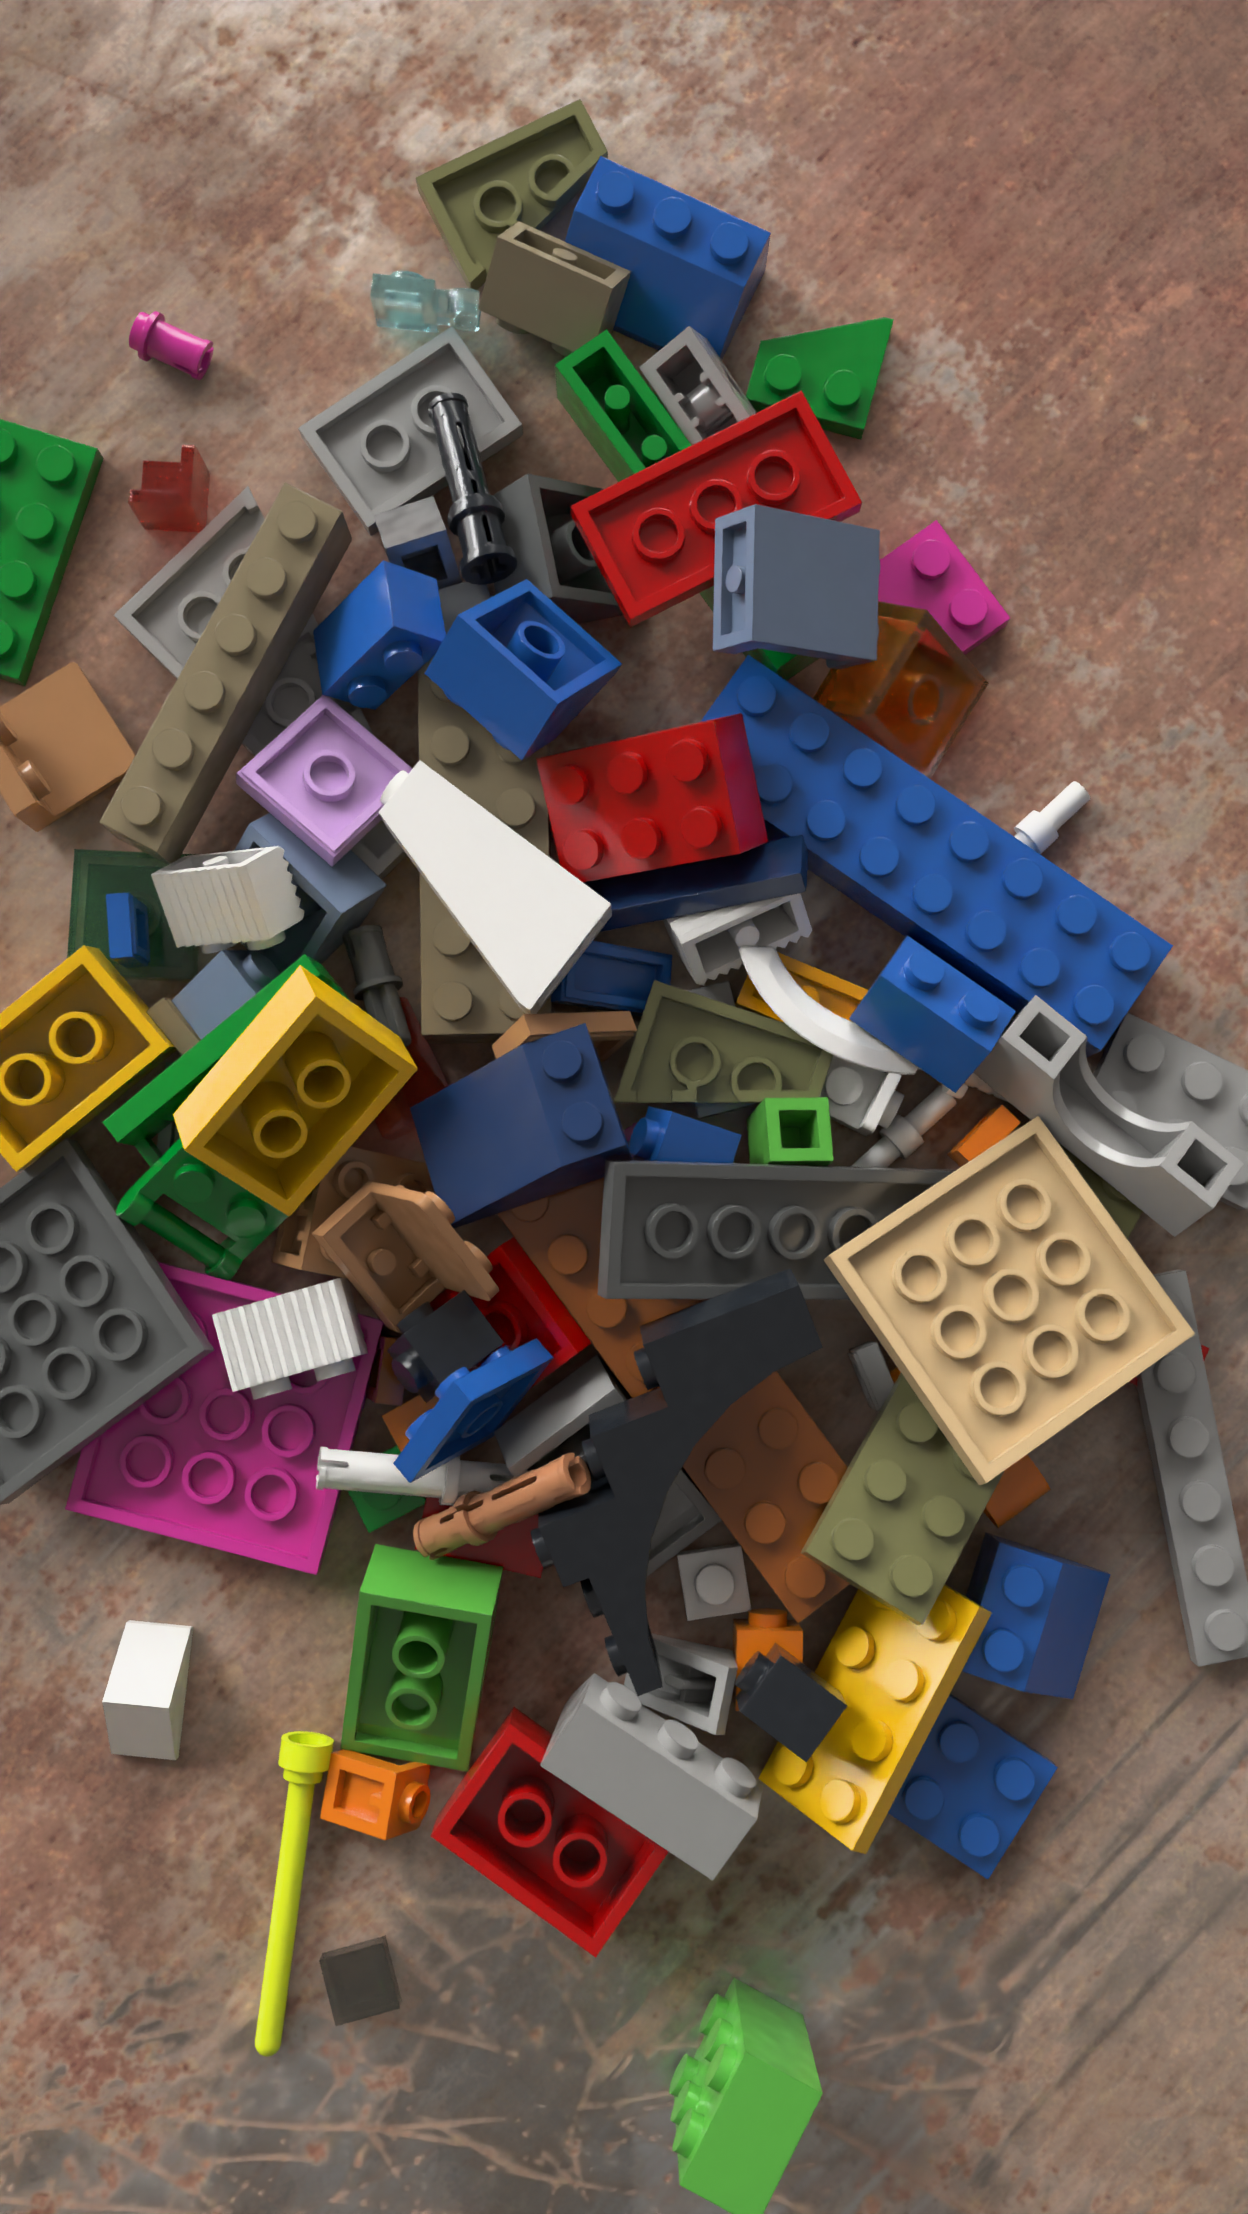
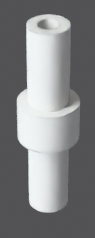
M1073 781L1040 813L1033 810L1014 827V831L1017 833L1014 837L1041 854L1059 837L1057 830L1090 800V795L1083 786Z
M939 1085L908 1115L902 1117L898 1114L887 1129L883 1128L879 1131L882 1138L850 1167L887 1168L899 1156L904 1160L907 1159L924 1143L921 1136L957 1104L956 1100L952 1096L943 1093L942 1086Z

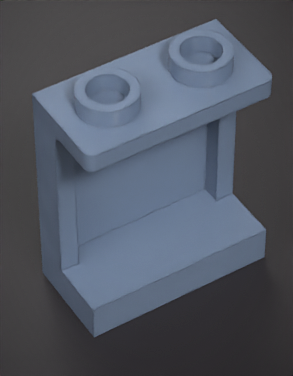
M757 504L716 518L713 651L738 654L759 648L826 659V666L833 669H843L877 661L880 530Z

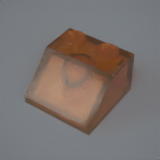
M878 601L879 637L877 641V661L843 669L831 668L813 699L931 779L989 683L928 610Z

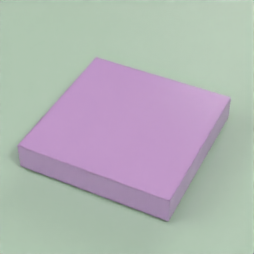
M322 695L237 772L236 784L333 867L382 820L379 811L384 804L380 802V798L389 782L400 771L404 770L409 774L412 768L330 697Z

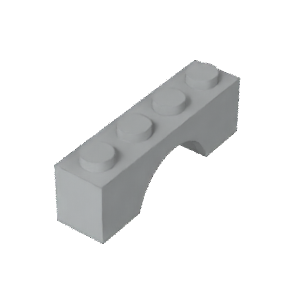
M1035 995L1004 1029L992 1051L973 1073L1029 1119L1032 1120L1039 1116L1057 1142L1172 1236L1176 1237L1216 1206L1244 1163L1192 1121L1163 1123L1150 1120L1128 1110L1114 1100L1101 1087L1090 1070L1086 1058L1087 1036Z

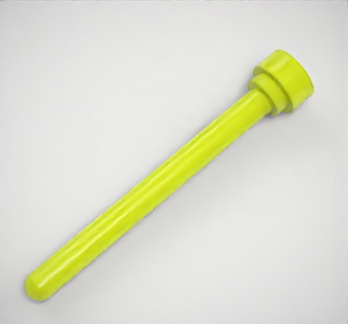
M294 1731L285 1733L281 1737L278 1764L284 1768L283 1778L289 1781L255 2037V2048L260 2055L265 2057L273 2056L281 2047L315 1784L322 1781L323 1772L329 1770L331 1752H333L334 1740L327 1735L315 1732Z

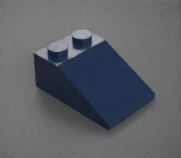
M586 1023L522 1044L410 1107L435 1194L448 1205L455 1216V1221L451 1224L453 1228L604 1177L605 1160H633L596 1047Z

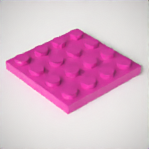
M157 1261L215 1350L81 1450L65 1510L317 1575L321 1570L342 1491L335 1489L316 1490V1476L319 1475L317 1464L320 1447L352 1451L378 1353L380 1335H383L385 1329L384 1323L379 1318L357 1313L368 1353L352 1358L355 1371L317 1381L314 1369L289 1376L292 1389L253 1400L250 1387L232 1392L212 1315L275 1297L282 1293L209 1276L205 1273Z

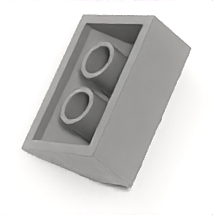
M595 1673L572 1693L565 1703L540 1764L541 1767L712 1881L758 1818L763 1785L756 1781L752 1772L744 1764L733 1758L720 1757L699 1743L695 1734L688 1727L675 1720H664L643 1706L637 1695L628 1687L617 1682H607Z

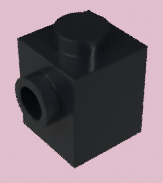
M463 1290L437 1310L427 1301L402 1319L396 1325L402 1332V1335L387 1351L393 1358L391 1363L392 1369L400 1383L412 1393L418 1392L427 1403L436 1396V1389L450 1374L461 1367H466L470 1371L490 1356L504 1342L466 1291Z
M777 1643L773 1645L766 1656L757 1651L745 1664L735 1681V1685L741 1689L736 1696L739 1711L805 1762L808 1761L847 1707L840 1691Z

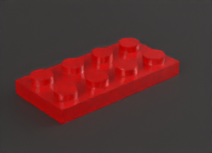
M801 390L571 505V516L631 628L714 586L716 518L757 504L841 522L859 513L862 501Z

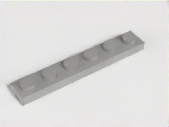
M1178 1269L1153 1275L1195 1334L1137 1375V1390L1190 1660L1200 1667L1248 1657V1582L1187 1273L1185 1270Z

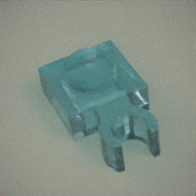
M396 271L391 275L373 273L370 299L378 327L438 333L439 325L453 326V328L463 331H478L480 327L481 311L478 310L480 291L470 288L437 289L434 279H425L422 275L412 271Z

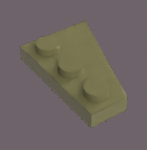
M581 99L416 177L418 192L471 295L486 282L497 236L518 221L540 230L586 186L600 156L608 159V151Z
M654 980L614 1103H761L764 1098L820 1097L833 1054L804 1039L783 1022Z

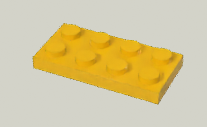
M944 1584L924 1624L916 1625L858 1589L815 1670L817 1675L840 1691L847 1704L846 1709L807 1762L778 1741L758 1779L850 1850L867 1854L992 1612Z

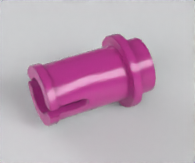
M154 311L150 315L140 312L132 325L129 335V347L138 351V357L141 360L149 361L151 358H154L191 375L194 379L201 380L206 374L213 356L214 348L212 347V341L201 339L166 323L164 314Z

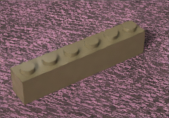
M286 482L284 483L99 821L119 840L168 865L180 859L352 541L349 528L341 510Z

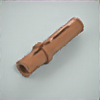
M570 1452L549 1462V1464L524 1473L487 1492H468L458 1497L454 1506L449 1507V1509L417 1521L413 1529L415 1545L422 1556H429V1560H435L466 1544L479 1546L493 1540L497 1532L504 1527L548 1510L561 1502L588 1493L591 1488L589 1469L580 1456L575 1457L574 1453Z

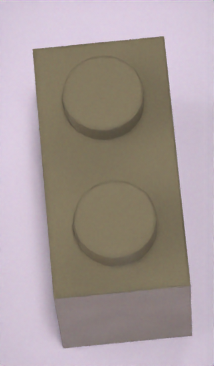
M518 221L497 236L478 310L496 317L497 324L505 330L517 334L532 333L552 342V348L559 354L567 357L606 329L612 335L631 271Z

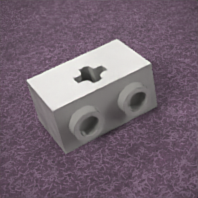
M690 326L639 367L691 445L757 413L708 339Z

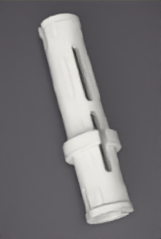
M321 1446L317 1464L319 1475L316 1476V1490L335 1489L439 1498L440 1505L454 1506L456 1499L468 1492H487L515 1478V1476L508 1470L506 1464L460 1460V1456L409 1483L393 1464L399 1455L328 1449V1447Z

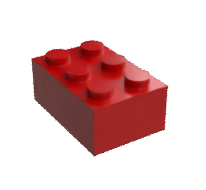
M742 713L536 758L560 866L582 882L741 854L768 842Z
M513 1707L439 1812L431 1837L596 1958L669 1851L541 1767L540 1764L552 1734Z

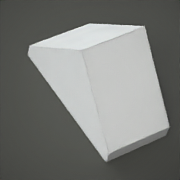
M133 1620L126 1622L102 1701L111 1754L176 1760L179 1757L193 1626Z

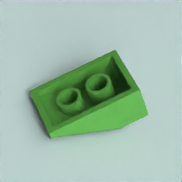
M375 1544L359 1592L340 1749L468 1772L503 1573L502 1566L446 1556L429 1560V1556L424 1557L418 1551Z

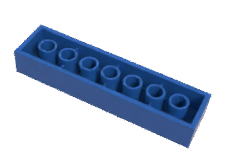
M747 655L701 721L742 713L768 842L803 835L808 850L809 871L905 937L908 935L1009 1005L1015 1010V1013L1019 1014L1030 1000L1037 995L1087 1036L1086 1058L1100 1052L1173 945L762 663Z

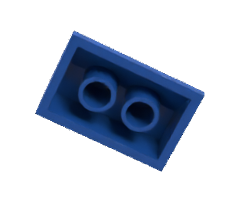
M600 156L574 208L565 242L631 271L613 329L614 331L659 351L690 326L708 339L722 360L766 270L771 233Z

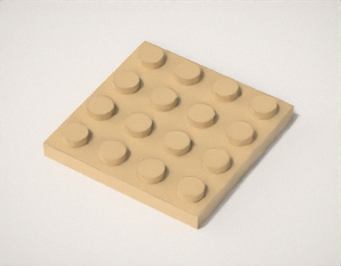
M1039 1116L824 1259V1262L978 1485L991 1481L1195 1334Z

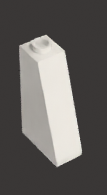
M419 760L409 774L404 770L400 771L386 786L380 798V802L384 806L379 811V814L387 829L525 1014H537L611 918V903Z

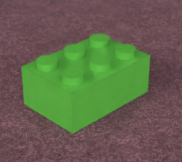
M733 1978L725 1996L723 1997L716 1993L706 2008L699 2030L705 2036L694 2058L685 2054L671 2080L669 2094L674 2096L671 2122L676 2124V2135L672 2150L678 2155L680 2186L732 2214H763L823 2092L803 2014Z

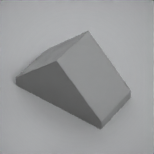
M652 1633L659 1657L663 1687L637 1696L641 1704L711 1734L725 1735L738 1669L733 1650ZM627 1673L625 1677L624 1686L628 1687L636 1694L632 1681L629 1677V1674Z

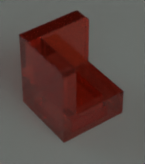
M182 445L181 462L143 460L141 490H129L128 504L145 530L201 532L206 527L210 472L196 445Z

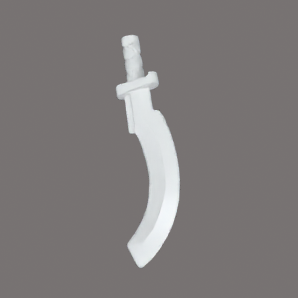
M742 945L739 952L745 969L761 997L772 1011L801 1037L841 1059L871 1069L903 1075H915L917 1069H920L856 1023L834 1014L807 995L794 981L774 947ZM974 1073L971 1074L956 1093L942 1084L943 1093L957 1099H961L965 1095L968 1086L972 1088L977 1087L982 1092L990 1095L994 1094L995 1097L1007 1101Z

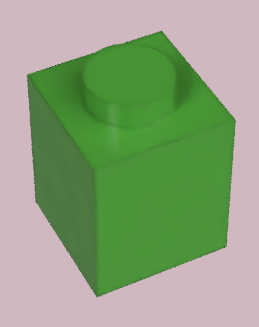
M828 1097L764 1098L746 1119L750 1164L828 1166L834 1161Z

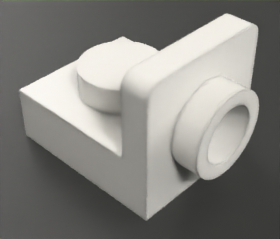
M833 1055L820 1097H828L830 1119L864 1136H868L875 1131L877 1125L887 1129L893 1121L904 1098V1094L895 1090L902 1075L885 1073L864 1067Z

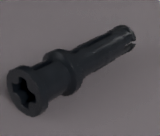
M444 393L430 401L428 414L432 420L442 466L453 502L449 509L448 525L451 532L459 538L463 558L460 561L461 576L466 582L471 584L485 585L495 583L511 575L517 568L516 554L511 547L506 545L501 526L505 520L504 508L500 501L489 493L480 452L467 409V399L459 393Z

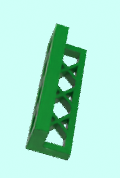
M306 954L302 955L106 1118L103 1124L118 1143L135 1146L151 1167L163 1155L151 1139L171 1122H175L173 1116L175 1111L300 965L345 998L350 999L322 964Z

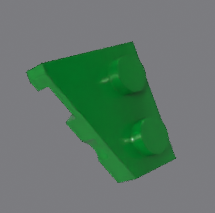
M882 317L761 341L746 392L747 399L755 411L759 412L802 390L823 430L861 440L894 319Z

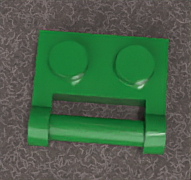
M180 1138L125 1193L116 1209V1215L130 1225L136 1226L141 1223L204 1264V1270L207 1275L225 1280H230L239 1269L242 1261L289 1217L184 1151ZM164 1193L228 1237L221 1244H218L155 1201Z

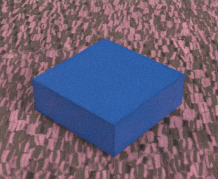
M129 892L106 894L110 959L125 968L148 966L151 959L147 906Z

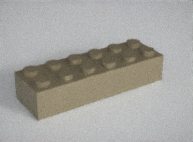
M432 657L418 670L419 760L551 858V823L536 758L550 755V744L548 743L522 761L510 750L500 746L485 727L462 707L451 702L444 694V691L424 674L433 659ZM420 873L421 1035L428 1044L495 1043L525 1013L520 1009ZM551 995L537 1014L554 1013Z

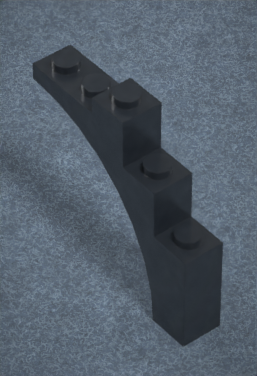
M791 1268L640 1326L644 1348L634 1351V1357L647 1390L658 1386L660 1388L589 1415L591 1438L582 1441V1447L596 1481L591 1482V1488L588 1493L566 1500L538 1513V1528L531 1530L532 1541L543 1568L555 1566L563 1588L580 1581L586 1603L593 1618L605 1616L612 1633L611 1636L604 1638L611 1664L618 1677L629 1674L637 1696L663 1687L659 1657L647 1619L645 1586L651 1541L669 1488L696 1443L731 1404L773 1372L823 1348L802 1291Z

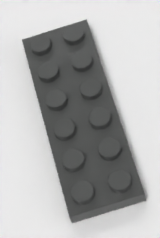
M605 1160L597 1295L606 1299H711L791 1268L804 1299L851 1300L824 1262V1259L956 1170Z

